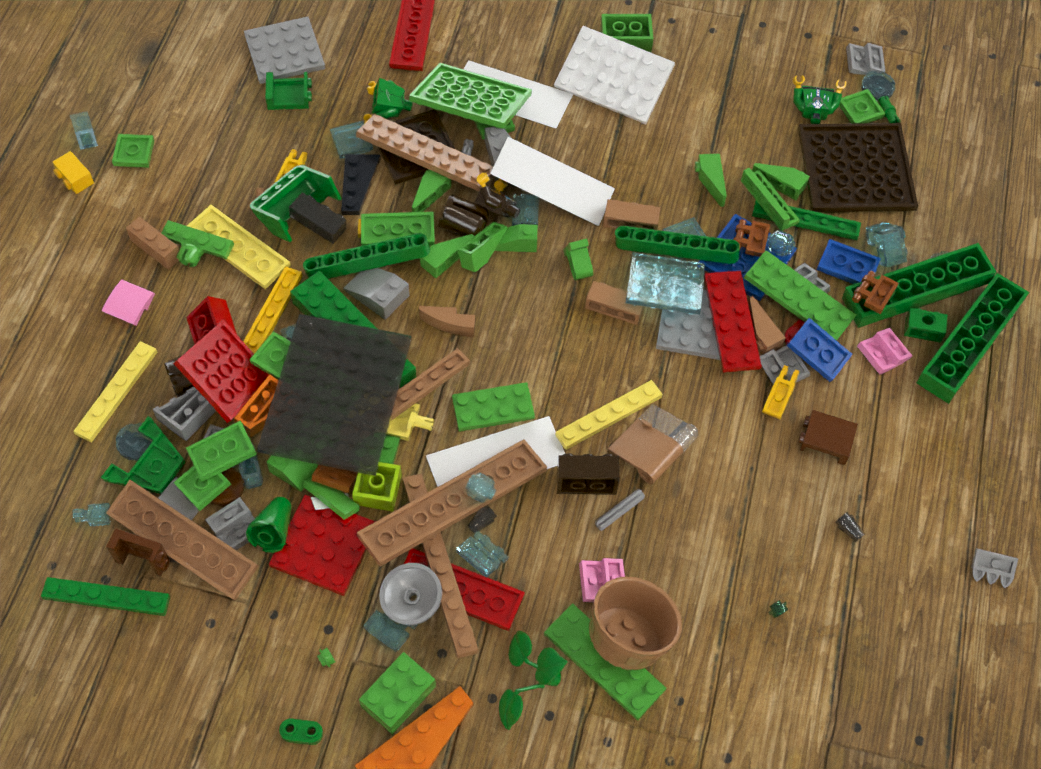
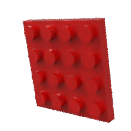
M224 320L173 363L227 423L240 412L269 376L268 373L251 364L250 359L254 353Z
M304 495L289 524L286 544L280 551L273 554L269 566L344 596L367 550L357 537V532L376 521L357 514H353L344 520L330 508L315 510L311 496Z

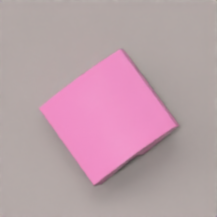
M121 280L111 292L102 311L137 326L144 309L148 310L155 293Z
M890 328L877 332L874 337L861 341L857 346L879 375L899 366L912 357V354Z
M603 558L602 561L582 560L579 563L583 602H594L595 596L602 585L604 586L606 582L612 579L625 577L623 559Z

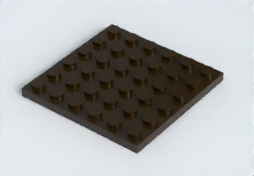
M901 123L799 124L798 132L805 174L810 176L807 186L812 211H917L918 202Z

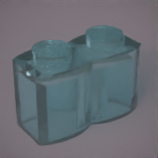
M255 455L239 463V471L245 487L251 489L262 486L263 476L259 467L258 456Z

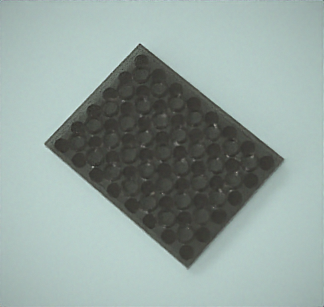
M299 314L257 447L258 453L376 476L412 336Z

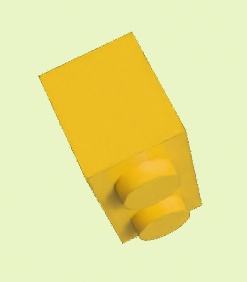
M71 151L53 161L55 175L58 179L62 178L68 190L72 189L75 194L94 184L91 173Z

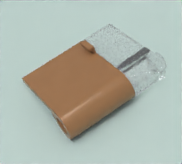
M652 404L608 448V451L637 468L640 477L645 482L653 484L698 438V430L693 424H688Z

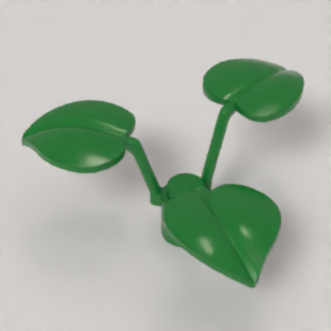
M520 630L516 632L510 643L509 661L516 667L521 666L525 662L537 668L535 679L539 683L518 688L514 692L511 689H507L503 693L499 702V716L502 724L508 730L518 721L523 710V700L518 694L536 688H544L545 685L558 686L561 681L560 672L568 662L556 650L549 647L541 651L537 664L528 660L527 657L532 652V643L529 636Z

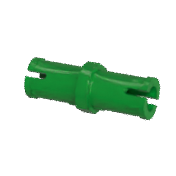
M884 96L880 97L878 103L885 112L884 117L888 119L889 123H900L901 121L896 114V108L891 104L888 96H885V98Z

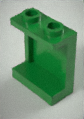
M266 72L265 99L267 109H309V101H312V92L309 91V88H312V78H308V72H304V78L274 79L273 72Z

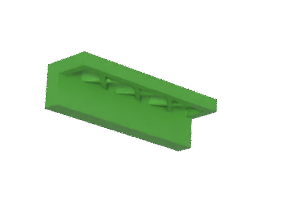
M749 167L743 171L741 182L780 231L799 223L800 219L760 170L753 172Z

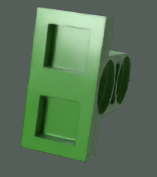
M587 239L570 242L563 249L564 255L568 258L574 280L593 276V267L587 249L589 246Z

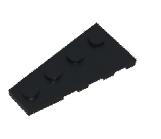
M345 154L342 215H360L366 200V194L371 186L372 178L375 176L377 165L381 160L380 154Z

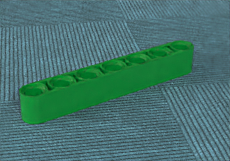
M620 226L615 230V244L621 250L733 264L739 260L740 245L737 241L731 239Z
M417 233L311 257L303 262V268L308 278L320 271L327 279L423 258L430 253V246L426 235Z

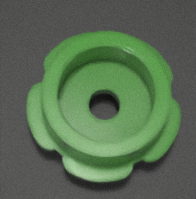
M319 649L320 654L317 657L322 666L327 665L331 667L330 665L335 663V660L329 649Z

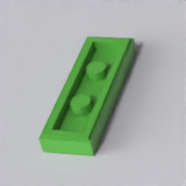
M312 477L304 481L303 487L344 520L359 511L360 506L340 490L311 481Z

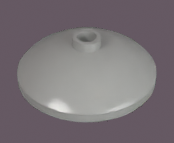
M418 563L400 565L390 571L383 580L379 593L380 604L385 614L398 624L417 625L431 618L440 606L442 600L440 580L425 565ZM416 595V600L411 601V596Z

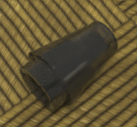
M487 505L478 510L467 526L476 534L495 522L494 519L497 515Z
M848 512L835 521L838 525L837 528L855 542L865 535L854 516Z

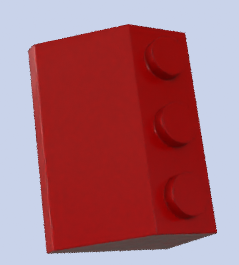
M207 296L186 317L194 344L201 340L222 320L236 333L227 302L224 299Z

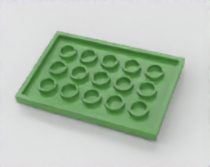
M439 63L409 95V101L504 129L529 99L532 89Z

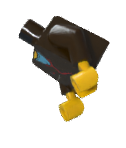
M483 172L478 175L477 182L482 188H480L475 202L500 216L517 218L520 214V208L516 207L517 202L508 197L506 191L503 190L508 185L507 182L499 178L494 183V187L497 189L495 190L486 186L485 183L490 180L486 173Z

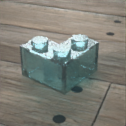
M887 222L866 227L868 245L877 247L878 257L881 258L879 265L891 267L907 262L908 251L905 247V231L903 227Z

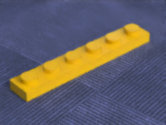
M286 266L283 269L243 341L254 354L274 330L291 298L290 291L298 286L303 277L301 271Z

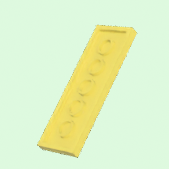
M212 205L187 225L188 227L232 240L234 246L226 261L264 289L268 288L281 275L285 266H291L290 261Z

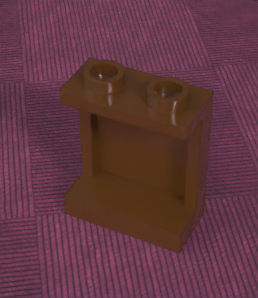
M812 410L810 416L806 415L803 427H806L805 433L801 432L798 443H801L800 451H804L805 447L839 457L837 463L845 465L850 456L858 424Z
M116 528L106 546L116 563L123 565L128 554L148 560L155 574L159 577L162 576L163 572L167 571L170 564L169 557L161 543Z

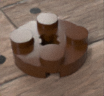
M232 467L221 472L231 485L212 500L211 504L227 506L239 497L241 498L245 487L241 474Z

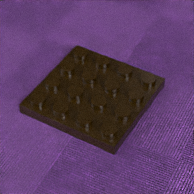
M435 109L394 121L405 128L455 149ZM378 147L394 184L421 177L428 170L423 166Z

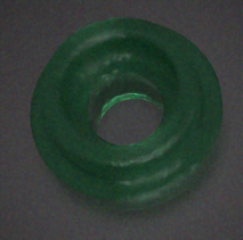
M778 600L770 605L769 615L772 614L776 618L788 611L786 601L782 603Z

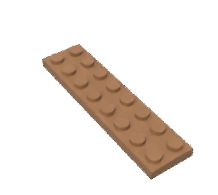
M376 114L356 132V137L476 191H480V188H482L477 182L478 175L484 172L488 175L489 179L493 177L490 173L494 166Z
M132 480L128 481L106 512V514L140 537L161 543L169 557L233 600L238 598L259 567L258 564Z

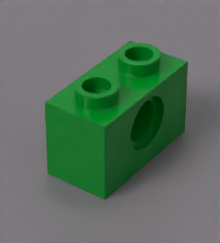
M910 308L905 317L904 336L941 343L946 335L948 315L920 308Z

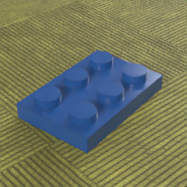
M829 239L817 270L856 284L861 282L864 275H867L869 271L876 272L881 258Z
M810 318L805 321L786 345L829 382L836 377L853 355Z

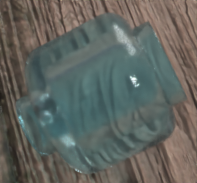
M781 230L770 234L767 239L769 251L781 257L791 254L795 248L793 236Z
M482 473L472 474L465 486L467 495L480 503L485 502L487 499L491 500L496 492L494 480Z

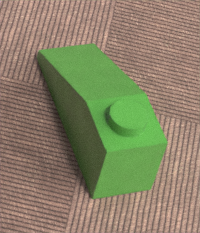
M699 154L698 161H695V172H698L699 180L720 207H724L727 195L720 154Z
M755 163L752 169L753 172L760 170L775 190L795 201L806 188L810 177L804 172L790 167Z
M428 169L422 177L412 205V212H424L451 188V179Z
M492 222L458 249L462 268L476 272L484 266L505 234L507 226Z
M519 224L507 227L505 234L494 251L537 252L538 225Z
M470 234L432 245L430 253L426 257L420 258V266L434 278H437L460 259L458 249L472 239L474 235Z

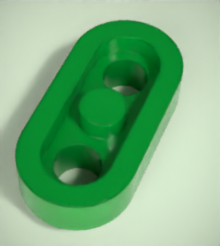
M289 718L284 720L279 728L282 739L291 743L316 745L322 740L324 735L322 726L315 721ZM289 726L294 727L292 732L286 731ZM310 729L316 730L313 735H309L308 731Z

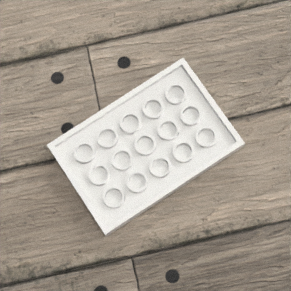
M582 26L554 86L646 124L675 66V62Z

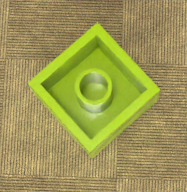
M361 459L352 494L353 501L363 507L394 511L402 477L401 465Z

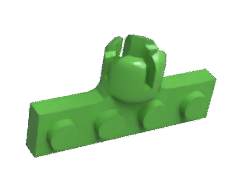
M169 220L161 232L172 242L181 245L176 257L179 259V262L186 266L191 263L189 267L197 266L204 253L227 260L234 246L232 240Z

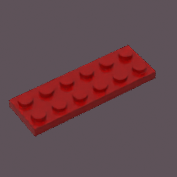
M436 0L401 1L389 62L390 68L423 71Z
M741 270L705 273L704 282L723 373L760 370L762 365Z
M413 548L410 549L404 564L418 563L428 567L425 553ZM451 563L467 615L510 631L525 592Z

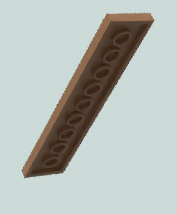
M523 439L358 531L357 537L379 567L546 472L547 466Z

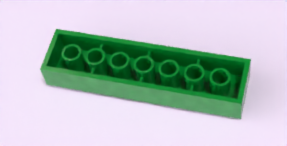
M976 243L883 274L899 284L881 314L865 307L866 299L864 298L860 299L858 303L852 300L854 291L857 287H860L862 282L847 286L842 300L846 307L856 314L853 320L857 327L860 328L907 312L910 308H919L987 285L993 279L996 270L980 244ZM870 286L867 290L871 292L874 287Z
M320 271L290 291L292 303L381 395L389 397L417 377L416 367Z
M997 273L922 371L916 383L949 404L1016 314L1030 292Z

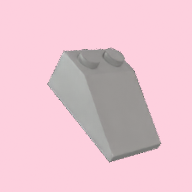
M379 268L361 271L343 288L344 291L385 320L410 296L409 284L396 274Z

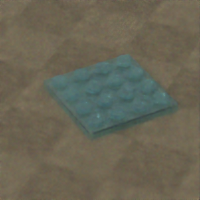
M633 252L625 303L700 315L705 264Z

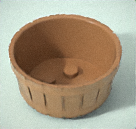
M637 577L615 578L606 582L604 586L602 585L595 596L592 606V617L589 623L591 642H593L592 644L595 650L599 652V655L606 661H609L610 664L626 670L643 669L655 663L659 657L670 651L677 643L682 631L681 615L671 597L660 587H657V585Z

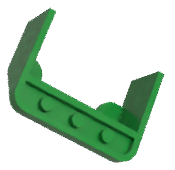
M299 165L292 168L253 200L250 208L273 235L291 242L292 238L287 231L289 225L286 222L309 201L319 204L324 202L328 196L338 201L342 198L331 176L304 165Z

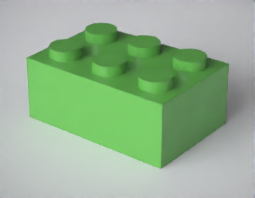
M651 14L601 15L600 33L651 53L653 45Z
M403 652L359 699L360 706L393 735L435 689L436 681L435 678Z

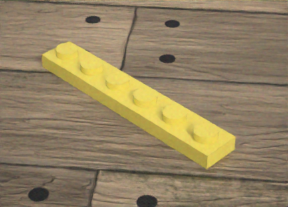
M141 341L138 343L75 428V435L91 443L158 353L156 348Z
M650 380L556 431L555 436L564 449L567 450L659 400L663 394L655 383Z

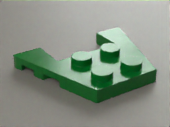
M148 416L138 428V431L153 440L129 473L111 463L101 476V479L105 482L126 486L128 481L132 480L147 491L162 494L186 461L153 419Z

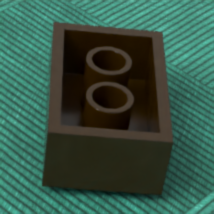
M570 453L558 456L557 494H617L620 479L619 456H613L612 454H605L603 456H594L592 454L573 455Z

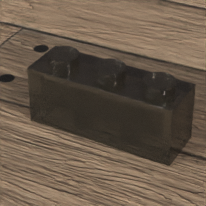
M303 192L289 206V217L332 244L346 230V219L341 214H336L328 206L320 204L312 196H307Z

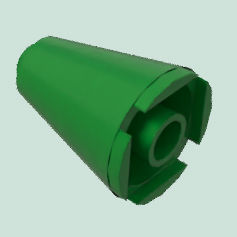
M275 497L248 525L246 537L254 547L258 545L263 548L262 551L271 553L278 552L283 548L287 540L292 508L290 501L285 497Z

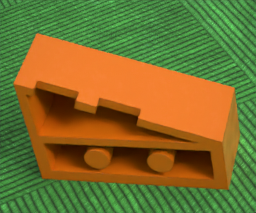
M269 375L236 415L234 423L241 420L248 436L251 438L300 406L302 395L272 375Z

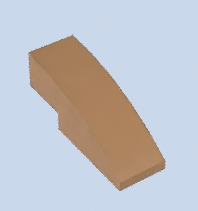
M419 306L420 319L428 325L450 334L474 337L475 315L457 314V308Z

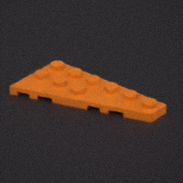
M459 686L357 763L355 768L430 769L456 728L472 708V700Z

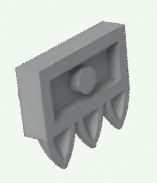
M976 548L971 566L973 577L978 581L986 572L989 584H993L1000 575L1001 584L1006 588L1014 579L1018 558Z

